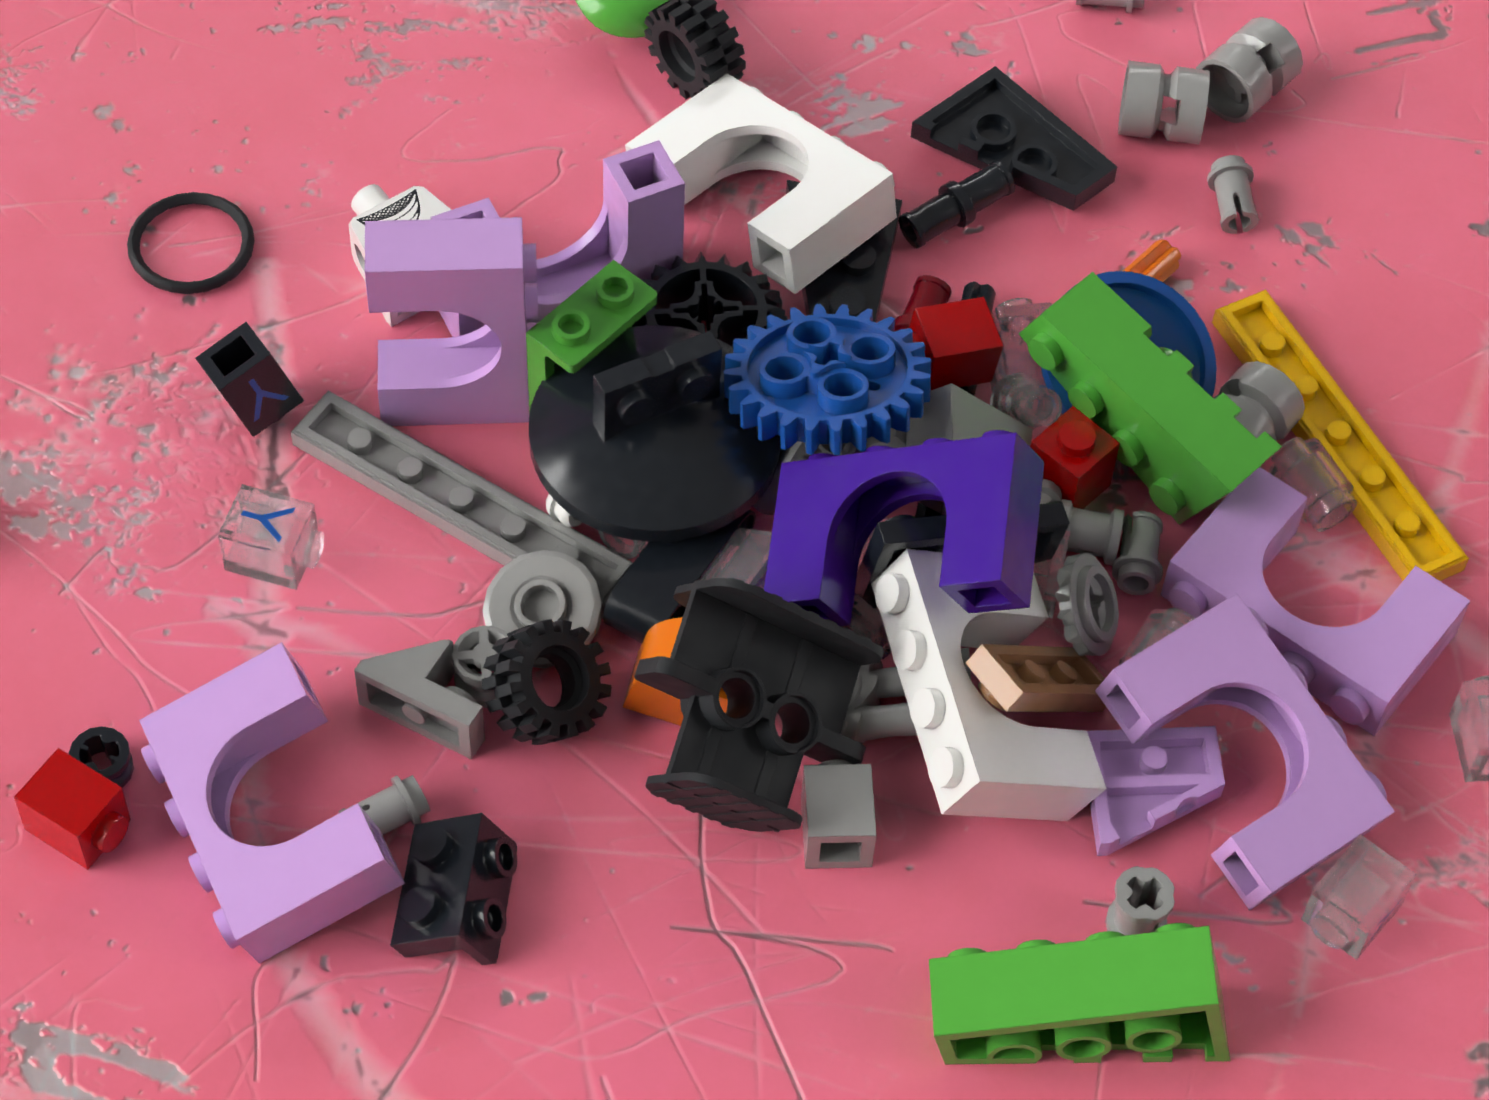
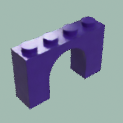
M992 430L985 432L982 437L954 441L946 438H931L924 441L922 445L900 448L871 446L862 453L839 456L828 453H816L810 455L807 460L781 463L764 591L776 594L789 603L793 602L806 611L819 614V617L836 622L838 626L851 625L859 558L865 542L877 523L906 504L920 500L944 501L946 508V530L939 587L969 614L1030 608L1044 461L1016 432Z

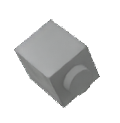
M834 759L824 761L819 765H804L801 811L803 818L805 869L872 867L877 835L871 764H852L846 760Z

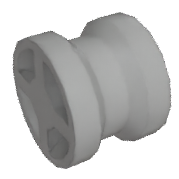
M484 625L471 628L460 635L453 647L452 661L455 669V686L469 693L483 708H487L485 702L496 699L494 690H482V679L493 676L494 672L492 673L491 670L483 667L486 657L498 654L492 648L499 639L508 636L506 631L498 627Z

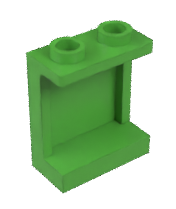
M613 260L527 331L529 415L532 401L542 380L546 381L554 373V365L556 363L569 373L579 371L657 304L656 290Z

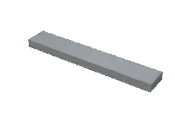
M329 390L291 431L292 444L504 566L519 555L539 550L564 552L577 559L587 567L599 584L604 606L603 613L613 589L633 564L632 561L577 530L563 525L559 520H553L547 513Z

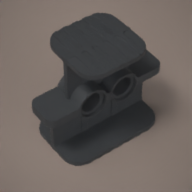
M712 578L703 581L696 580L694 583L677 586L673 597L675 601L686 607L671 656L670 658L657 656L639 660L634 675L636 680L680 699L681 711L684 716L666 774L649 776L645 787L656 797L667 799L669 803L681 805L688 811L702 814L703 817L721 822L722 825L730 828L756 832H779L780 830L799 829L803 818L797 812L789 809L788 804L803 755L819 762L839 759L846 760L852 764L862 763L866 747L842 735L841 731L860 667L862 665L879 663L884 653L883 647L872 642L868 637L857 635L851 629L842 628L836 622L819 617V614L806 611L793 602L789 603L783 600L782 597L770 594L759 586L744 583L743 580ZM721 687L728 699L726 713H724L719 703ZM777 713L783 725L781 737L778 735L775 727Z

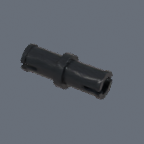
M995 160L989 163L986 168L959 183L956 181L947 182L939 188L937 196L914 210L900 215L898 220L900 229L911 246L914 248L922 247L927 241L955 225L958 227L969 225L975 220L977 212L1000 198L1014 193V179L1008 168L999 160Z

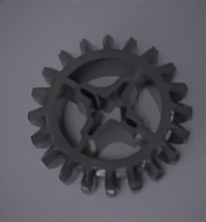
M700 251L694 263L687 264L677 255L672 263L671 270L655 265L653 273H651V279H641L656 290L657 304L637 320L632 327L661 325L681 327L704 333L705 326L701 323L704 320L706 322V331L711 330L716 339L733 347L734 339H748V326L753 325L767 329L768 315L772 314L783 321L788 320V318L785 316V310L782 309L783 301L780 298V292L770 290L767 274L752 276V270L748 261L737 267H732L726 254L718 262H707Z

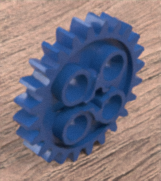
M816 304L813 315L805 316L800 310L793 307L790 308V319L786 321L770 314L767 316V329L753 325L748 326V339H734L733 353L726 354L724 396L729 398L730 414H740V426L743 429L758 426V439L760 441L770 439L775 435L781 436V449L787 450L799 441L805 443V450L808 455H812L820 444H828L834 455H840L843 443L851 442L858 450L863 452L866 451L867 438L873 437L887 444L890 443L891 428L908 432L910 430V417L922 418L924 415V403L930 402L931 358L925 357L924 342H913V330L911 328L895 331V318L893 317L885 318L877 323L873 322L872 309H866L855 317L849 315L848 305L842 304L835 314H827L821 304Z

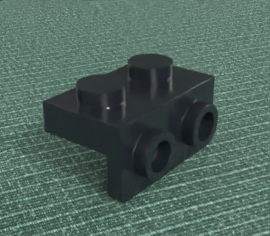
M483 813L415 824L403 879L405 884L402 885L390 946L405 958L463 949L481 965L495 964L498 959L501 937L506 929V909L512 876L517 868V844Z

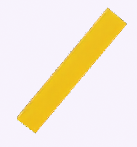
M1265 289L1216 309L1212 324L1242 364L1259 361L1272 365L1285 373L1295 383L1303 396L1305 409L1302 418L1291 431L1402 581L1415 566L1439 581L1464 571L1469 560L1468 556Z

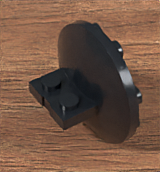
M661 325L629 327L576 373H569L556 363L554 365V373L546 381L542 380L532 401L529 415V447L535 471L547 492L563 509L584 524L607 534L630 540L662 542L665 544H674L684 539L713 532L733 522L753 507L772 482L781 456V436L775 435L770 439L760 441L758 439V426L743 429L740 426V414H730L729 398L724 396L725 356L726 354L733 353L732 346L716 339L711 330L701 333L681 327Z

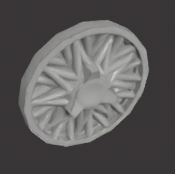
M539 550L519 555L498 571L487 588L482 611L485 626H495L507 633L548 619H552L553 622L561 619L571 621V630L583 627L590 633L584 642L585 645H589L600 628L604 606L599 584L582 562L564 552ZM541 657L533 665L536 668L554 666L548 659Z

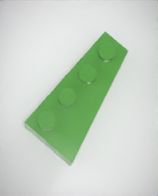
M1094 272L1086 276L1019 333L1021 338L1027 343L1028 351L1033 360L1043 369L1050 371L1068 392V398L1072 406L1120 443L1117 459L1122 464L1132 468L1148 487L1149 495L1154 504L1164 513L1171 515L1178 524L1183 523L1232 492L1282 447L1266 431L1256 438L1235 418L1242 409L1224 392L1214 399L1193 380L1191 373L1194 365L1178 350L1173 351L1166 347H1157L1150 340L1152 335L1151 325Z
M1172 923L1164 925L1151 933L1125 936L1119 932L1105 931L1092 934L1084 941L1055 944L1048 940H1030L1021 943L1016 949L986 952L978 948H962L951 952L947 957L929 959L934 1038L945 1065L1034 1064L1042 1058V1051L1056 1050L1060 1057L1073 1060L1074 1063H1101L1102 1057L1111 1050L1142 1052L1143 1062H1171L1173 1059L1172 1049H1204L1205 1062L1230 1061L1222 988L1209 926L1194 927L1186 923Z

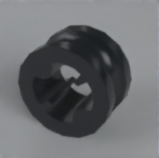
M102 726L90 728L79 734L71 744L69 755L123 788L131 779L134 766L129 744L124 735L117 730ZM105 752L112 765L106 769L98 770L91 756Z

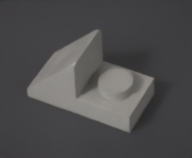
M441 640L360 661L354 670L360 705L472 760L485 740L483 706L479 705L466 691L455 686L446 687L455 673L452 661L453 642L451 640Z

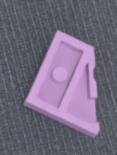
M1216 726L1159 728L1134 745L1122 729L1087 731L1107 788L1090 802L1097 856H1108L1216 800L1222 795L1225 780Z

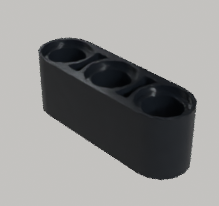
M749 509L742 516L724 527L698 537L684 539L678 543L649 542L613 589L604 609V623L642 643L648 630L655 624L664 620L683 617L686 607L675 601L673 596L676 587L694 583L696 580L703 581L712 578H722L746 545L755 525V512Z

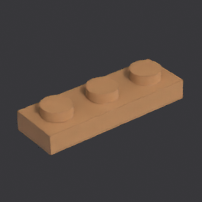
M981 644L965 662L980 680L978 688L984 698L1002 711L1103 712L1106 708L1095 692L1105 678L1086 656H1079L1073 647Z

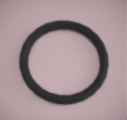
M190 192L161 199L149 206L131 227L127 248L128 257L134 270L146 282L156 288L172 293L193 294L221 287L234 279L250 260L255 240L253 228L246 214L237 205L225 198L209 193ZM201 204L218 208L230 215L241 231V249L235 261L216 276L193 282L174 281L153 272L144 262L140 253L142 233L147 225L164 211L180 205Z

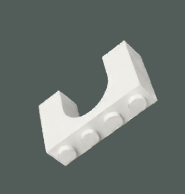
M728 73L625 144V149L628 151L660 140L685 182L684 205L719 180L743 171H779L801 181L793 190L747 223L753 267L763 274H767L769 278L794 294L798 293L897 218L893 173L883 164L870 160L847 146L840 138L830 136L807 122L797 112L787 110L764 96L757 88L744 84Z
M906 549L871 583L941 814L1069 821L1107 789L1088 732L1086 730L1028 726L1013 721L1001 714L978 692L965 669L961 654V646L979 648L981 644L1019 645L1049 618L1034 572L1030 608L969 614L939 587L943 553Z

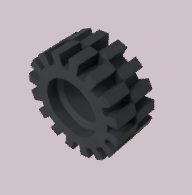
M669 0L648 13L649 16L645 18L644 23L649 27L644 30L645 38L653 42L648 47L651 56L658 57L660 63L656 64L657 68L661 73L667 72L669 75L667 82L672 88L679 86L680 95L685 99L694 97L727 73L739 80L744 75L742 70L746 69V61L740 57L745 54L743 45L736 43L734 39L739 34L735 26L729 28L726 20L729 16L724 9L720 12L716 10L717 2L715 0Z
M548 619L507 633L508 637L499 639L492 647L498 654L486 657L483 668L494 671V675L482 679V690H494L496 699L485 703L490 713L502 710L504 715L496 723L503 731L516 728L512 738L520 742L532 740V745H543L578 736L579 733L589 731L596 724L592 719L602 717L607 709V706L597 700L611 696L612 685L601 684L600 682L601 676L611 674L609 662L601 665L597 664L595 657L604 652L598 642L585 645L584 642L590 633L583 627L571 630V621L561 619L553 622L552 619ZM539 657L548 659L556 668L561 679V699L555 707L547 706L539 698L533 685L532 669L534 662Z

